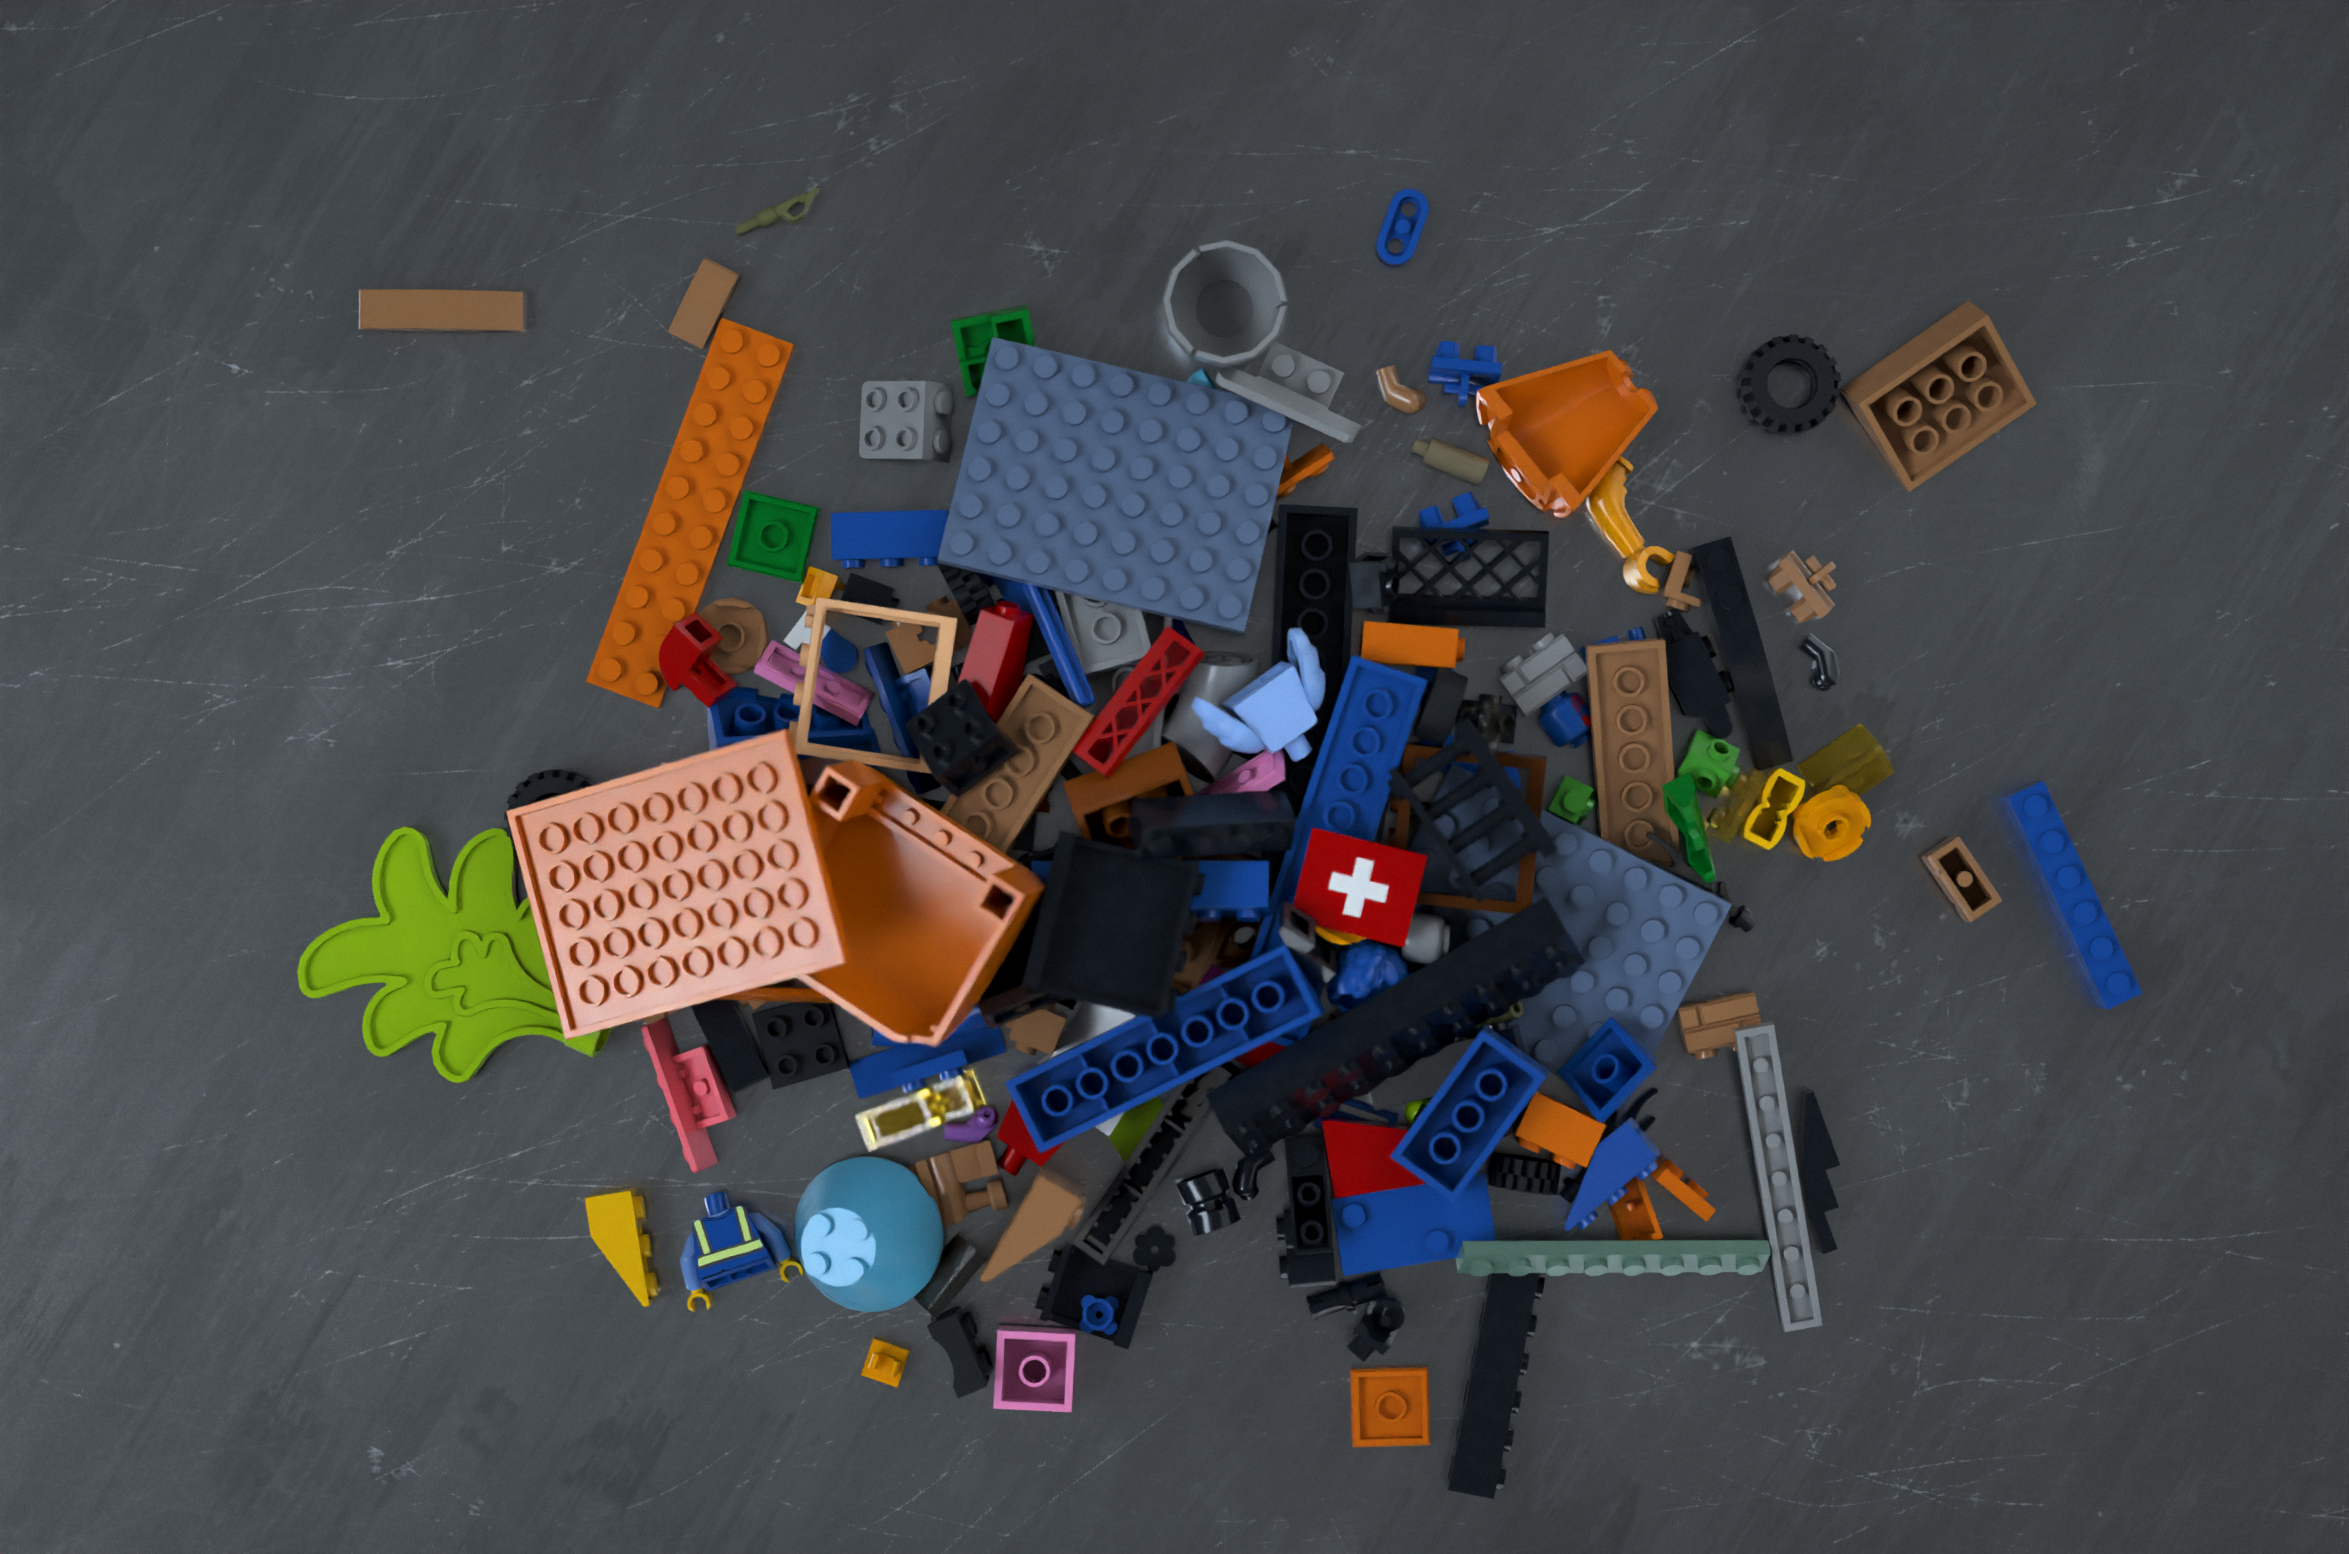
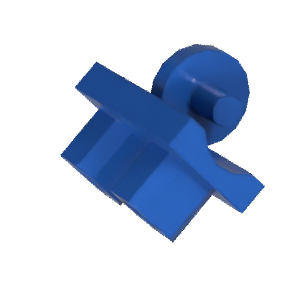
M1441 341L1436 356H1432L1428 383L1444 384V393L1458 394V406H1466L1468 395L1476 396L1477 391L1481 388L1499 383L1502 363H1498L1495 346H1476L1474 360L1459 359L1460 344Z
M1467 492L1452 499L1458 518L1448 522H1444L1438 505L1419 511L1420 527L1478 529L1489 525L1488 519H1490L1486 507H1480L1472 492ZM1426 538L1430 543L1435 540L1434 538ZM1456 539L1441 546L1445 557L1456 552L1460 553L1465 549ZM1465 539L1469 544H1471L1474 541ZM1470 554L1463 561L1471 559Z

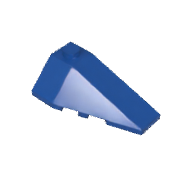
M747 687L735 688L731 695L712 707H707L709 751L789 729L790 721L798 722L800 706L793 705L794 695L781 693L780 698L758 695V689ZM813 704L807 739L808 743L845 748L872 740L867 710L859 724L855 726ZM797 754L798 761L814 757Z

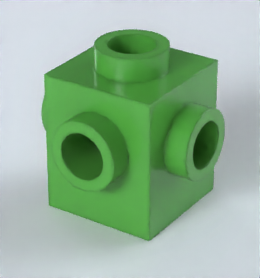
M1698 729L1683 753L1675 779L1689 773L1694 781L1695 789L1717 798L1724 785L1731 788L1738 776L1741 767L1735 763L1740 749Z

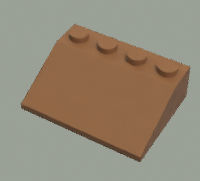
M1969 300L1841 388L1855 416L1908 492L1921 485L2037 404L1988 314Z
M1045 1163L1039 1170L985 1262L979 1279L987 1283L1061 1235L1066 1226L1073 1230L1084 1211L1087 1199L1083 1196L1084 1185Z

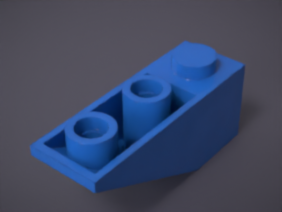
M1632 1117L1597 1145L1564 1228L1567 1231L1575 1225L1580 1230L1584 1229L1599 1216L1595 1211L1599 1205L1605 1200L1610 1205H1613L1629 1191L1625 1187L1628 1181L1634 1176H1637L1642 1181L1658 1167L1654 1160L1661 1154V1151Z

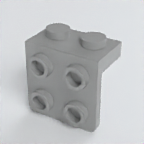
M866 381L862 386L860 456L864 459H914L949 463V452L952 446L950 434L951 411L954 405L952 385L931 381Z

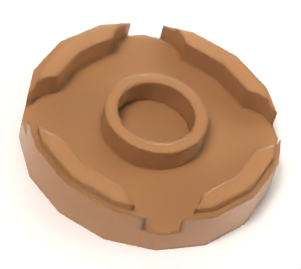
M736 598L718 599L706 606L699 615L723 637L710 659L727 675L743 674L756 667L770 641L768 624L762 613L749 602Z

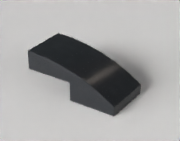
M1283 901L1279 906V933L1284 943L1306 969L1327 983L1336 975L1337 948L1315 935L1316 920L1288 902Z

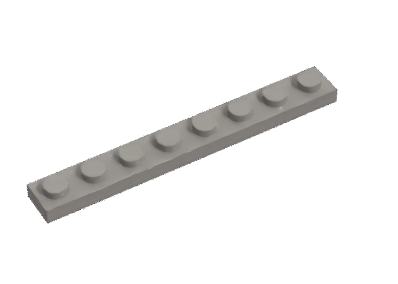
M1771 1021L1733 1028L1767 1238L1771 1251L1770 1257L1782 1329L1784 1332L1823 1326L1775 1026Z

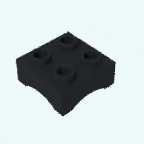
M792 1002L752 1014L773 1090L849 1068V1060L832 1003Z
M959 1305L931 1317L932 1323L928 1324L927 1327L932 1339L944 1348L951 1360L954 1371L953 1388L958 1399L987 1387L993 1365L985 1347L978 1349L974 1338H976L978 1330L971 1313L966 1312L963 1314Z

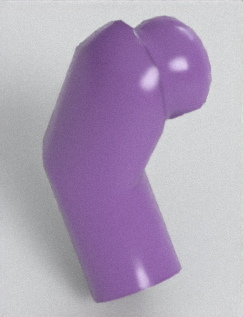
M983 1106L966 1123L946 1121L944 1140L975 1143L984 1140L998 1124L997 1112L990 1106Z

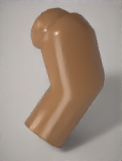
M1395 365L1376 370L1385 401L1389 406L1406 414L1416 413L1426 406L1427 398L1422 390L1416 389L1414 391L1400 384Z

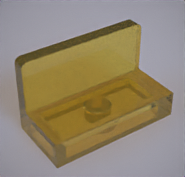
M1862 724L1856 725L1798 765L1800 773L1813 787L1816 794L1829 790L1835 785H1844L1849 791L1856 793L1860 797L1895 773L1884 749Z

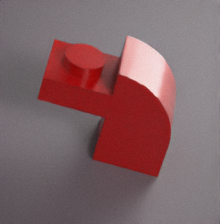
M697 612L692 613L673 625L660 646L659 665L666 683L674 692L685 685L698 700L710 708L731 695L737 684L710 659L723 637Z

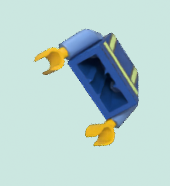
M726 1192L713 1193L704 1199L709 1216L695 1220L692 1223L693 1233L686 1238L680 1258L686 1288L691 1290L687 1301V1307L690 1311L695 1312L696 1310L695 1297H702L706 1301L707 1310H709L713 1301L711 1290L776 1269L775 1262H780L779 1271L781 1278L785 1282H789L787 1275L784 1273L785 1268L789 1265L796 1266L801 1276L803 1275L802 1265L797 1258L790 1257L792 1251L780 1229L761 1213H750L745 1205L731 1208Z

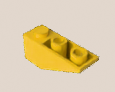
M635 1187L589 1194L585 1197V1205L591 1238L642 1306H650L654 1302L653 1296L658 1295V1283L655 1272L649 1273L647 1257H652V1246L649 1234L642 1233L640 1219L646 1218L643 1196H636Z

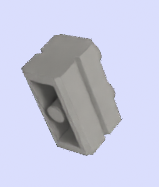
M1550 632L1532 645L1536 652L1523 660L1518 655L1500 668L1504 675L1497 680L1524 717L1530 715L1587 674V666L1564 634H1560L1555 638Z

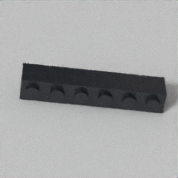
M1491 1273L1488 1275L1446 1481L1447 1489L1450 1491L1494 1499L1496 1489L1503 1490L1507 1470L1506 1467L1501 1466L1503 1452L1511 1451L1514 1437V1429L1508 1428L1511 1413L1518 1414L1522 1391L1516 1390L1519 1375H1526L1530 1353L1524 1352L1526 1338L1534 1337L1537 1324V1315L1531 1314L1534 1299L1541 1300L1545 1284V1277L1539 1276L1540 1273H1529L1518 1277L1511 1276L1508 1273Z

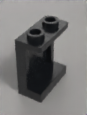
M1067 1242L1064 1243L1062 1251L1054 1249L1047 1270L1054 1273L1050 1288L1042 1286L1035 1308L1042 1310L1040 1320L1046 1322L1050 1320L1082 1331L1079 1323L1083 1319V1307L1081 1306L1083 1297L1093 1295L1096 1299H1106L1108 1296H1113L1119 1302V1308L1115 1312V1321L1118 1324L1116 1332L1107 1335L1103 1331L1094 1330L1089 1334L1113 1341V1345L1128 1349L1153 1277V1272L1111 1257L1105 1265H1102L1076 1245ZM1097 1311L1096 1317L1099 1319L1102 1318L1103 1313L1101 1311Z

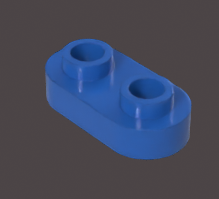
M1404 189L1392 198L1376 242L1378 256L1388 265L1399 266L1405 264L1414 254L1429 212L1428 201L1418 190ZM1406 203H1411L1415 206L1416 213L1411 217H1407L1402 213L1401 207ZM1391 240H1399L1403 245V249L1399 253H1392L1388 248V243Z

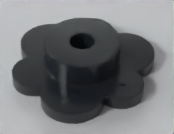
M1151 1227L1147 1230L1146 1235L1140 1234L1135 1238L1137 1248L1133 1252V1260L1136 1264L1140 1266L1147 1265L1149 1271L1156 1272L1161 1266L1169 1267L1175 1262L1176 1256L1172 1250L1175 1246V1240L1171 1236H1165L1164 1231L1160 1227ZM1153 1246L1159 1249L1156 1253L1151 1251Z

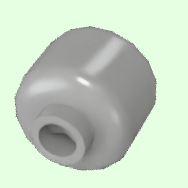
M1413 912L1405 947L1393 945V947L1401 948L1403 961L1428 965L1448 953L1450 925H1445L1441 915Z

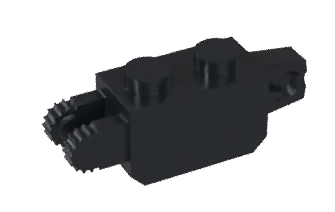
M1677 608L1655 618L1660 638L1663 637L1665 639L1668 687L1681 714L1690 718L1701 717L1706 729H1709L1708 733L1719 739L1728 738V735H1731V732H1733L1732 728L1734 726H1732L1733 722L1730 721L1731 717L1725 704L1731 702L1728 693L1733 691V687L1724 670L1717 672L1711 659L1716 656V652L1707 635L1701 637L1698 631L1693 632Z

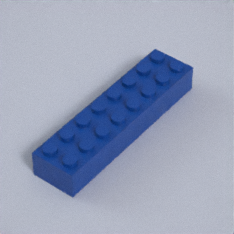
M1283 943L1178 995L1174 1012H1166L1164 1021L1137 1015L1012 1077L1005 1082V1085L1039 1153H1042L1322 1015L1325 1009L1303 965L1289 951L1286 944Z

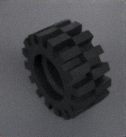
M940 563L937 564L971 626L977 623L982 609L996 605L978 572Z
M1492 1153L1488 1185L1518 1192L1557 1195L1561 1164L1537 1157Z

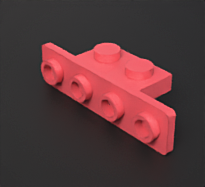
M667 1018L642 1026L641 1031L644 1036V1045L650 1053L655 1067L657 1082L666 1098L670 1110V1119L674 1126H676L683 1146L685 1160L689 1163L692 1173L716 1165L718 1160L706 1127L736 1117V1113L717 1060L709 1044L679 1053Z

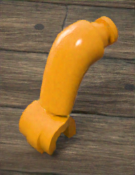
M1620 456L1584 502L1588 513L1605 538L1623 559L1628 557L1623 566V577L1627 585L1631 589L1643 594H1656L1659 592L1658 588H1660L1658 578H1654L1648 573L1646 561L1650 559L1662 567L1671 563L1675 555L1659 546H1649L1647 548L1643 546L1645 540L1625 508L1627 489L1624 483L1627 478L1624 474H1630L1634 467L1628 460Z

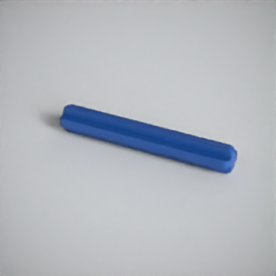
M1020 582L1071 701L1084 709L1088 708L1095 702V696L1049 590Z

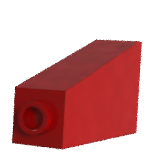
M998 601L996 605L980 611L958 681L959 683L963 679H967L972 684L995 725L1021 686L1034 614L1020 610V605L1010 601Z
M1329 1116L1320 1118L1334 1199L1427 1184L1390 1157L1411 1127Z

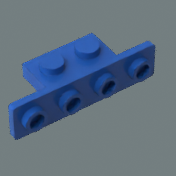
M887 642L863 649L866 658V669L874 679L879 693L880 706L887 714L893 730L894 743L901 751L903 757L919 759L920 752L908 733L905 723L927 707L933 666L931 665L900 677ZM906 770L908 780L914 786L918 795L941 787V784L930 773Z
M985 1026L961 1037L943 1041L938 1046L926 1044L891 1048L851 1061L849 1069L858 1097L864 1099L901 1086L904 1093L927 1086L925 1079L940 1074L942 1081L964 1074L963 1066L1003 1054L1007 1051L1000 1026L993 1029Z

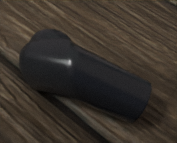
M1270 1150L1262 1155L1250 1158L1245 1156L1236 1163L1232 1186L1235 1194L1239 1195L1242 1200L1249 1201L1258 1195L1259 1188L1256 1186L1258 1171L1276 1160Z

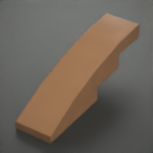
M359 290V329L425 332L523 331V292Z

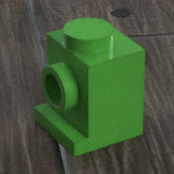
M1562 775L1545 809L1581 826L1583 820L1587 819L1596 801L1594 799L1596 791L1567 775Z

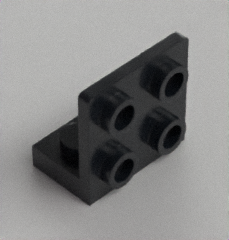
M963 679L905 723L908 733L935 780L956 798H959L1020 752L1015 742L995 725L974 687L967 679Z

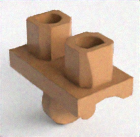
M1794 550L1790 551L1778 562L1779 566L1767 578V581L1779 595L1793 584L1803 596L1789 607L1799 623L1802 624L1817 615L1821 619L1831 611L1830 609L1835 604L1818 581L1827 592L1834 589L1837 585L1828 574L1836 568V565L1831 560L1822 566L1815 556L1812 555L1805 561V564L1813 573L1811 574Z

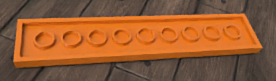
M721 317L586 682L655 708H661L669 685L666 683L659 665L660 646L674 624L697 611L793 353L794 344Z

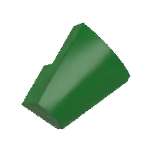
M1026 304L950 320L966 397L973 396L980 388L992 337L1036 347L1029 310Z
M1687 773L1662 785L1665 813L1685 836L1688 863L1708 884L1715 880V865L1695 784L1691 775Z

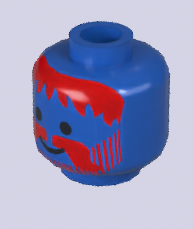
M1563 690L1540 707L1542 713L1538 718V722L1556 747H1564L1571 744L1573 749H1576L1592 737L1589 731L1591 729L1590 707L1578 692L1568 694L1566 690Z

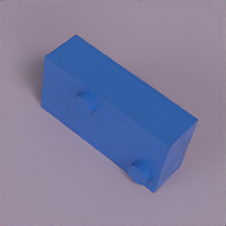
M1485 1025L1390 1157L1448 1200L1455 1203L1545 1080L1549 1070Z
M1483 1170L1477 1171L1455 1203L1448 1200L1428 1184L1336 1199L1330 1194L1343 1276L1457 1258L1463 1241H1496L1486 1174Z

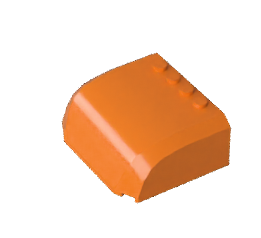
M853 759L826 766L808 799L851 962L797 976V978L892 1041L916 1042L938 1046L955 1031L977 1004L1044 894L1046 884L1034 872L876 769Z

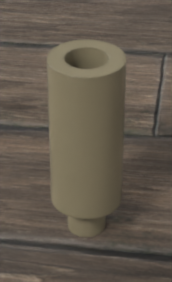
M1416 437L1411 452L1424 457L1422 463L1479 486L1490 462L1488 458L1432 437L1430 442Z

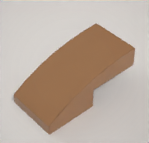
M705 257L676 312L668 332L703 349L710 339L721 312L726 308L740 274Z

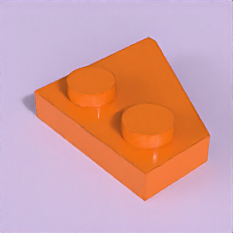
M1667 1158L1662 1164L1655 1159L1654 1161L1658 1167L1650 1175L1707 1222L1716 1212V1209L1705 1201L1709 1193L1692 1179L1687 1185L1682 1182L1680 1178L1685 1173Z

